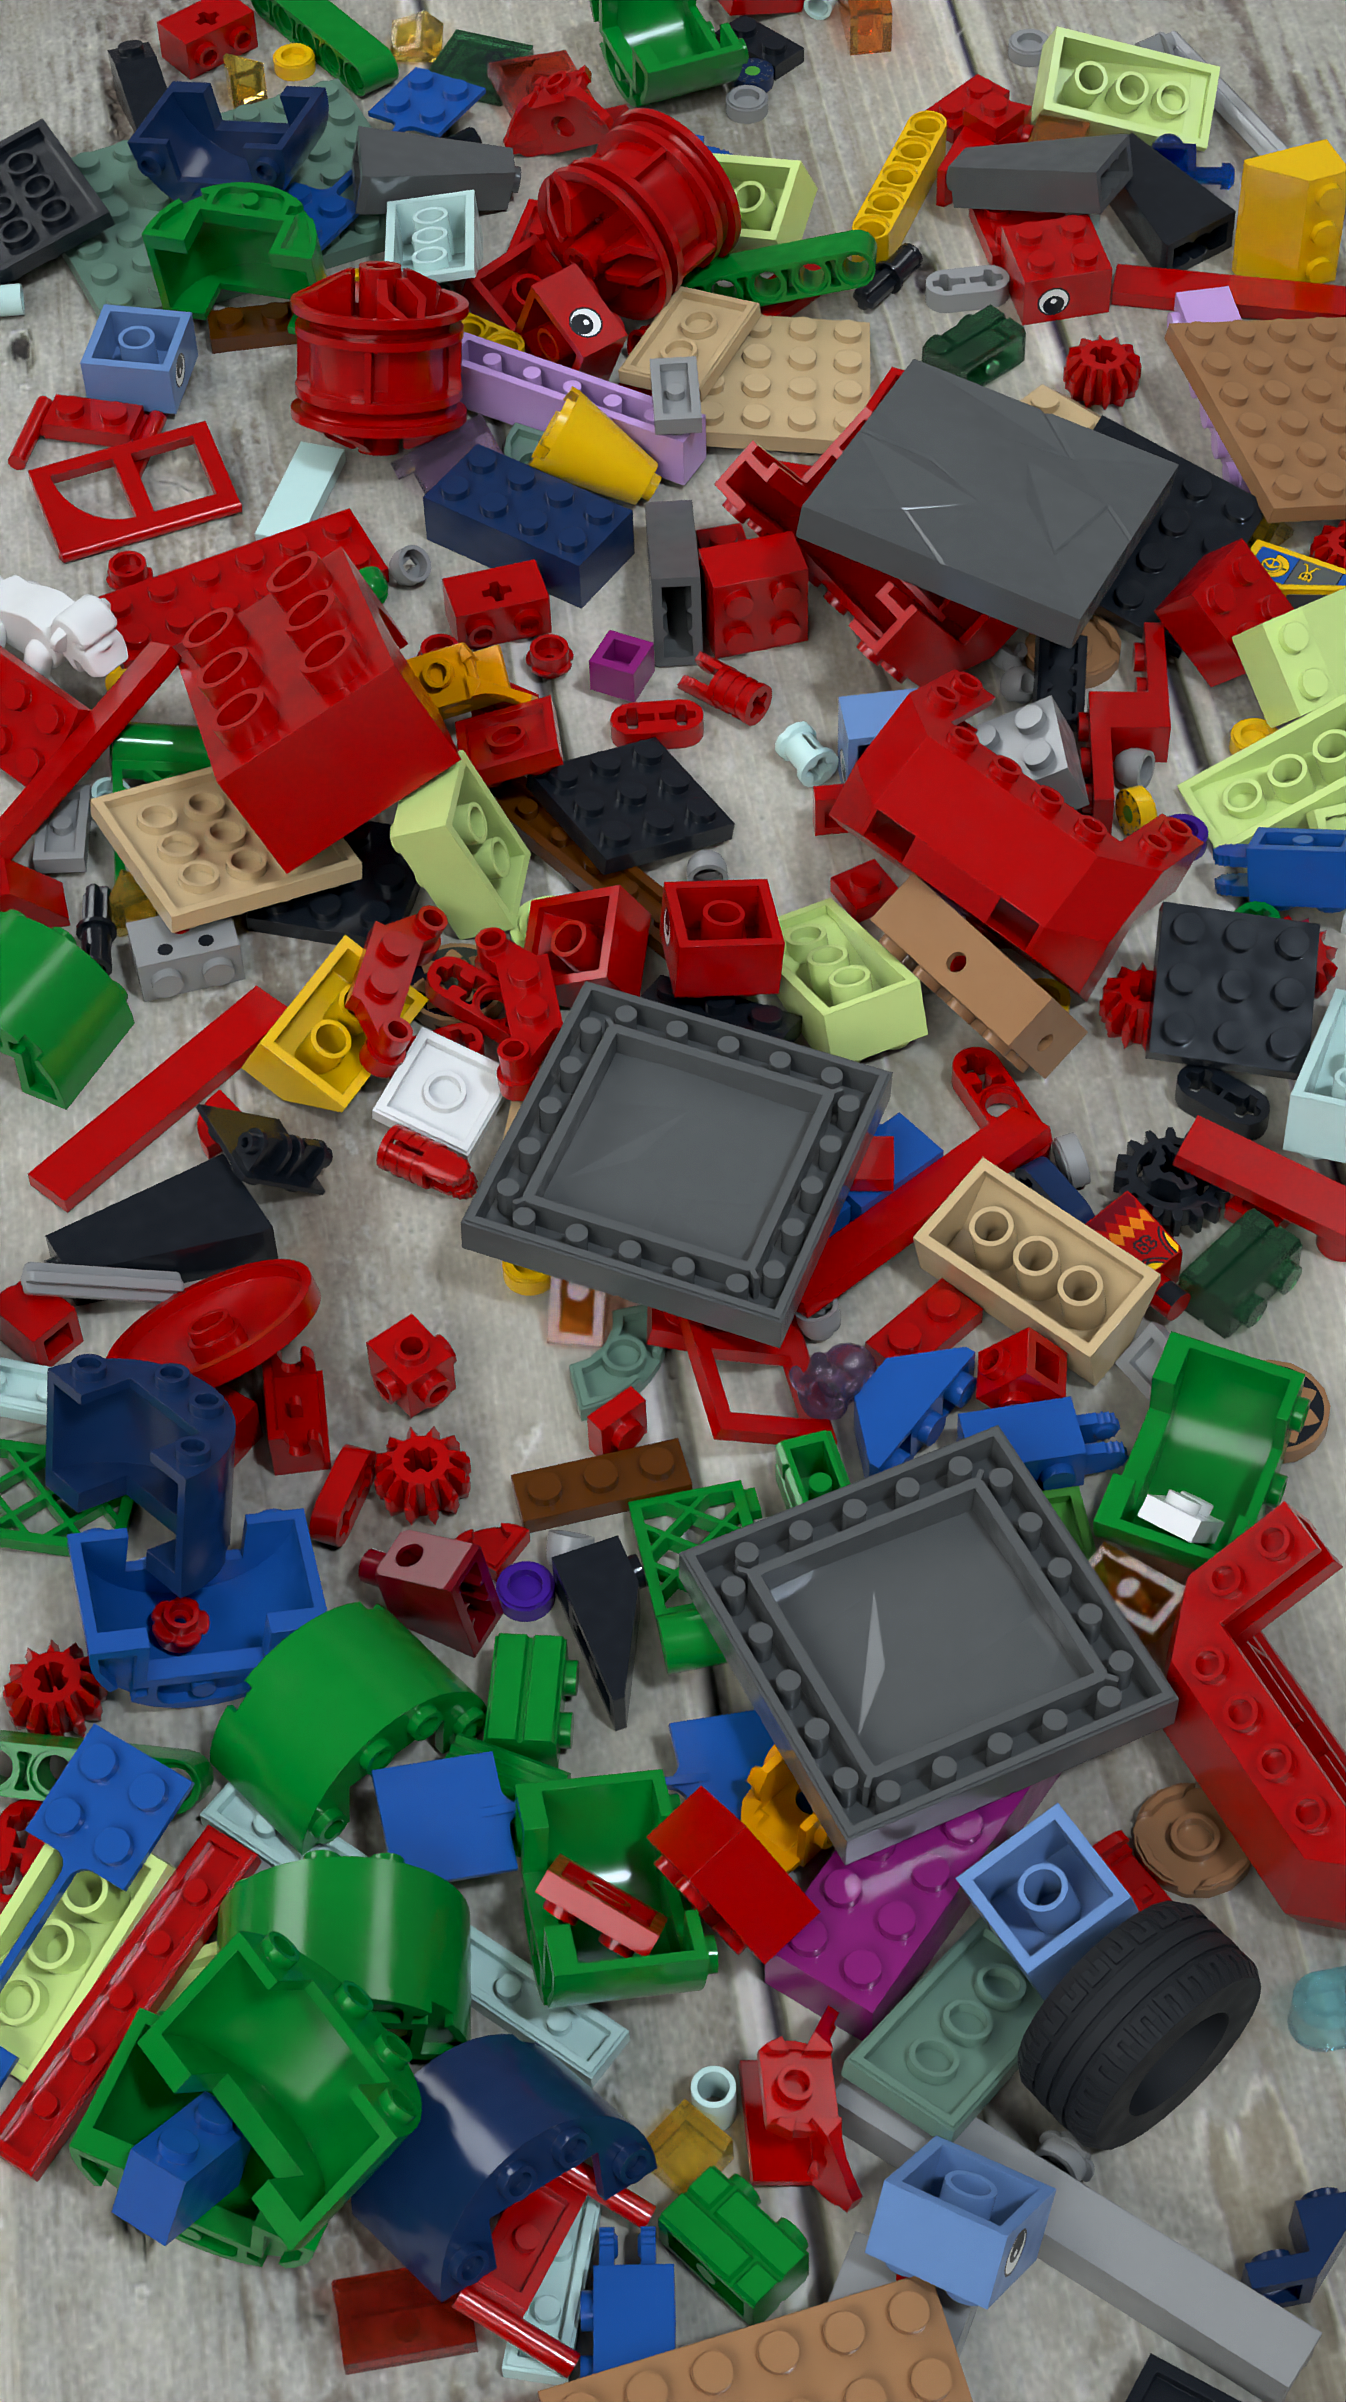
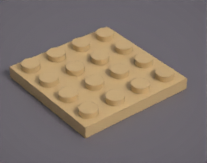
M761 314L749 335L703 402H701V413L706 415V446L745 449L753 440L765 450L823 454L871 399L870 322L766 316Z
M212 766L90 799L92 818L172 933L192 929L199 925L241 915L248 911L286 902L297 897L362 879V862L344 838H341L286 874L218 785Z

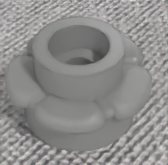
M1047 2130L1040 2135L1039 2142L1041 2144L1037 2146L1036 2155L1080 2182L1082 2180L1084 2182L1091 2180L1095 2169L1093 2162L1090 2160L1091 2150L1089 2147L1083 2146L1069 2131Z

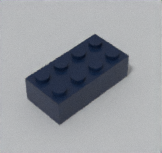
M478 443L423 496L427 540L489 568L535 559L548 594L581 609L635 554L633 510Z

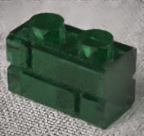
M990 304L974 315H965L956 326L942 335L935 334L931 336L922 346V362L985 386L1025 360L1026 332L1022 325L1010 317L1006 319L1003 312Z
M1255 1208L1249 1209L1179 1275L1178 1285L1191 1295L1190 1302L1184 1311L1197 1320H1204V1324L1224 1339L1229 1338L1242 1325L1247 1328L1253 1327L1264 1314L1268 1300L1277 1291L1282 1295L1287 1294L1298 1282L1302 1274V1267L1299 1266L1303 1245L1300 1239L1281 1226L1277 1228L1271 1219Z

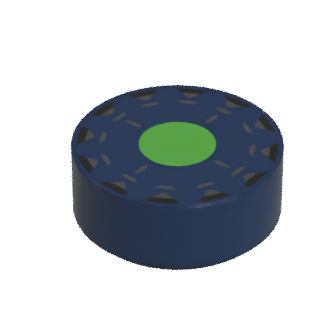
M749 58L748 63L743 64L738 79L732 82V87L753 85L767 93L774 85L773 66L763 59Z

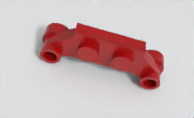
M423 906L417 914L387 925L375 921L368 933L344 1008L355 1013L367 1037L359 1051V1060L363 1068L376 1077L388 1078L393 1076L406 1058V1046L413 1036V1029L400 1015L416 966H423L431 962L440 948V936L448 924L445 913L435 906Z
M496 927L485 928L475 937L478 955L475 958L474 965L500 982L511 1038L503 1040L497 1048L500 1063L496 1072L500 1093L506 1099L524 1101L539 1072V1065L547 1056L563 1025L548 953L535 955L508 940L502 929Z

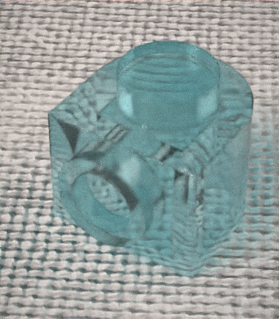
M1346 1966L1311 1972L1303 1976L1293 1990L1287 2017L1288 2029L1295 2041L1308 2050L1330 2052L1346 2049Z

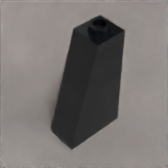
M1129 134L1133 177L1109 205L1149 264L1157 268L1188 270L1232 247L1236 211L1135 134Z
M223 1153L45 1235L51 1258L44 1260V1263L178 1272L184 1283L205 1279L248 1263L279 1259L273 1226L244 1183L232 1172L231 1164ZM72 1298L76 1306L104 1301Z

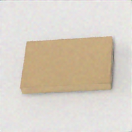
M680 286L679 290L671 296L668 305L658 313L618 370L620 383L651 390L650 359L696 356L700 402H703L761 317L760 303Z

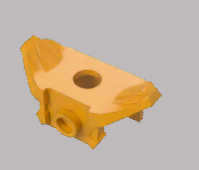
M462 642L406 659L412 671L437 706L443 720L501 702L517 705L538 699L534 695L511 689L500 645L472 652Z
M774 1744L765 1757L764 1765L762 1767H753L747 1778V1782L752 1787L742 1800L741 1822L748 1827L789 1874L800 1865L804 1867L821 1849L826 1850L833 1844L815 1813L807 1814L797 1806L796 1797L802 1790Z

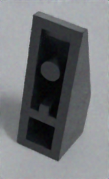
M128 40L120 43L118 48L107 51L117 100L135 133L167 90V86L157 56L150 43H143L140 40Z
M617 1535L551 1557L555 1592L615 1732L627 1728L641 1614L639 1589L647 1586L645 1574L636 1554L627 1556Z

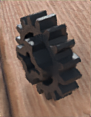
M1167 1127L1164 1138H1158L1156 1134L1149 1130L1145 1132L1144 1145L1134 1140H1130L1127 1143L1126 1154H1118L1113 1192L1119 1193L1120 1197L1123 1193L1129 1191L1161 1226H1170L1174 1237L1180 1235L1181 1227L1188 1225L1197 1234L1202 1231L1203 1218L1214 1224L1219 1221L1220 1211L1225 1209L1226 1203L1231 1198V1193L1172 1165L1187 1134L1184 1138L1176 1137L1173 1127ZM1209 1186L1208 1189L1204 1192V1187Z

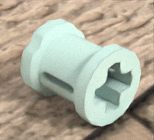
M796 722L788 726L777 738L775 751L785 761H790L797 769V777L804 786H819L830 779L835 773L839 758L832 749L823 747L816 739V731L807 722Z

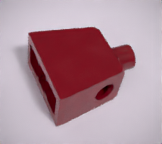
M407 1529L400 1532L387 1553L371 1548L361 1559L358 1569L360 1581L380 1589L387 1610L407 1629L473 1658L477 1656L504 1613L479 1545Z

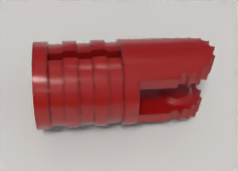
M700 651L694 660L704 672L714 675L709 686L693 677L684 675L677 684V688L716 709L732 714L733 717L749 726L760 722L771 704V687L762 682L758 683L756 679L747 677L746 674Z
M400 1124L392 1126L380 1143L376 1158L377 1166L397 1177H403L406 1181L413 1184L416 1183L424 1189L432 1188L448 1196L452 1195L453 1198H459V1200L473 1198L472 1196L476 1194V1189L479 1188L476 1176L470 1171L471 1166L468 1160L448 1150V1147L443 1143L435 1142L433 1139L422 1136L420 1133L409 1130Z

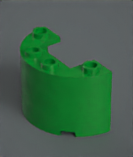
M589 0L593 22L599 21V32L603 37V42L599 45L609 73L622 97L633 107H640L734 82L738 79L743 64L748 63L749 55L744 39L738 38L727 22L720 24L719 44L712 23L705 21L696 6V0Z
M232 182L201 188L202 196L184 204L178 198L163 208L142 232L163 310L192 312L193 319L206 321L222 289L290 300L295 292L327 277L313 218L308 216L304 211L303 204L297 198L269 185ZM293 314L287 329L289 334L296 335L295 321L299 316Z
M9 909L7 912L0 911V1053L14 1058L22 1092L67 1110L135 1024L127 1003L128 994L119 983L110 978L94 959L77 946L74 937L63 928H49L44 924L27 918L24 914L14 909Z
M1171 1331L1152 1377L1149 1410L1122 1475L1112 1474L1093 1521L1094 1535L1193 1570L1198 1569L1265 1516L1267 1507L1275 1509L1280 1505L1286 1489L1288 1476L1279 1472L1292 1430L1299 1433L1302 1431L1311 1403V1399L1301 1396L1305 1374ZM1169 1489L1178 1493L1185 1491L1212 1504L1214 1507L1210 1515L1225 1522L1215 1544L1190 1543L1139 1517L1138 1513L1147 1495L1167 1496Z
M360 1601L348 1603L326 1611L299 1627L271 1650L245 1679L252 1689L246 1693V1697L238 1709L234 1705H227L219 1720L211 1743L210 1763L303 1856L319 1843L327 1844L333 1841L342 1833L347 1823L350 1822V1786L367 1774L371 1775V1770L385 1768L399 1751L415 1740L422 1741L427 1739L435 1731V1747L442 1754L450 1750L451 1744L454 1743L458 1733L476 1738L485 1728L487 1707L476 1693L384 1606L377 1603L373 1609H367Z
M663 1769L515 1784L517 1856L521 1857L523 1887L520 1888L525 1930L536 1986L543 2005H548V2008L701 1991L706 1984L707 1976L718 1973V1951L714 1935H704L698 1910H691V1903L680 1891L675 1889L653 1864L661 1854L646 1837L681 1805L678 1793H668ZM560 1853L669 1917L649 1955L641 1956L635 1952L633 1957L625 1958L613 1952L598 1940L602 1933L601 1931L579 1919L576 1926L570 1925L556 1918L543 1908L546 1899L535 1893V1890L548 1868Z
M314 1850L306 1853L303 1856V1860L277 1865L237 1881L234 1884V1888L229 1891L221 1902L218 1911L217 1954L238 1931H250L265 1936L271 1931L279 1932L287 1937L299 1952L325 1968L340 1982L348 1980L360 1986L373 2002L371 2012L385 2029L408 2030L407 2046L411 2050L412 2059L433 2060L445 2051L471 2040L470 1909L461 1892L436 1874L406 1864L402 1856L394 1853H378L370 1857L340 1856L330 1850Z
M238 1931L138 2040L137 2044L174 2094L212 2091L274 2175L275 2179H268L251 2199L290 2251H294L306 2246L417 2128L421 2120L422 2101L416 2079L408 2064L413 2058L411 2050L400 2037L387 2031L371 2012L373 2002L360 1986L348 1980L340 1982L325 1968L299 1952L296 1946L279 1932L271 1931L265 1936L250 1931Z
M139 2007L69 2144V2151L74 2163L94 2186L101 2187L106 2179L117 2188L118 2192L131 2148L204 2092L174 2094L137 2044L138 2040L165 2011H158L154 2014ZM206 2091V2092H208V2093H210L211 2095L214 2096V2094L212 2093V2091ZM251 2147L239 2186L175 2239L213 2255L258 2267L263 2266L268 2255L279 2256L281 2259L278 2264L287 2269L303 2266L313 2258L328 2223L306 2246L290 2251L251 2199L268 2179H275L272 2172L254 2148Z

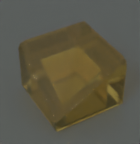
M427 11L392 20L390 51L395 57L396 62L440 61L442 58L444 23Z
M686 2099L646 2138L652 2147L657 2163V2169L652 2171V2173L678 2195L685 2193L689 2186L709 2166L714 2165L722 2172L734 2159L733 2140Z

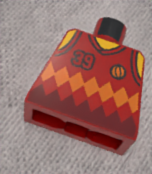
M1126 1191L1085 1225L1161 1274V1281L1149 1306L1167 1320L1172 1321L1183 1313L1191 1298L1188 1292L1176 1284L1180 1277L1182 1249L1135 1196Z

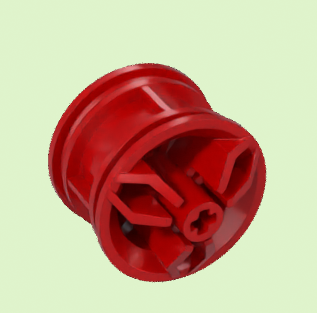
M635 108L626 111L614 121L609 132L599 141L595 154L591 157L579 158L568 166L556 169L544 179L538 193L540 222L547 241L563 268L576 263L583 274L594 281L598 288L599 296L610 311L632 320H648L656 316L668 305L671 296L679 290L683 278L696 266L706 267L716 257H725L736 246L741 234V214L738 200L730 180L718 160L707 146L686 126L669 115L653 109Z
M366 261L360 263L359 281H355V268L349 267L295 292L291 296V311L299 316L295 321V333L297 335V379L295 381V393L297 398L291 403V418L296 423L315 430L323 437L350 449L357 447L358 452L372 456H389L399 453V439H403V449L409 450L465 424L467 408L460 402L463 396L462 339L464 337V325L461 320L465 319L469 314V302L464 296L442 289L436 281L412 269L403 268L402 272L399 263L390 261Z

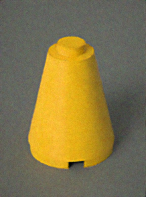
M572 386L563 398L566 402L561 411H556L531 456L533 459L528 465L582 489L636 505L640 498L649 501L662 478L655 473L658 463L585 394Z

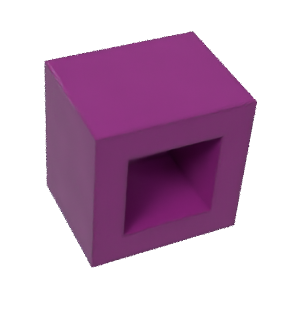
M609 630L589 660L590 690L630 702H636L655 672L654 643Z

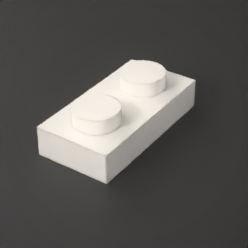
M1170 1489L1167 1496L1148 1494L1138 1513L1139 1517L1190 1543L1215 1544L1225 1523L1210 1515L1214 1506L1209 1502L1188 1492L1181 1491V1493Z

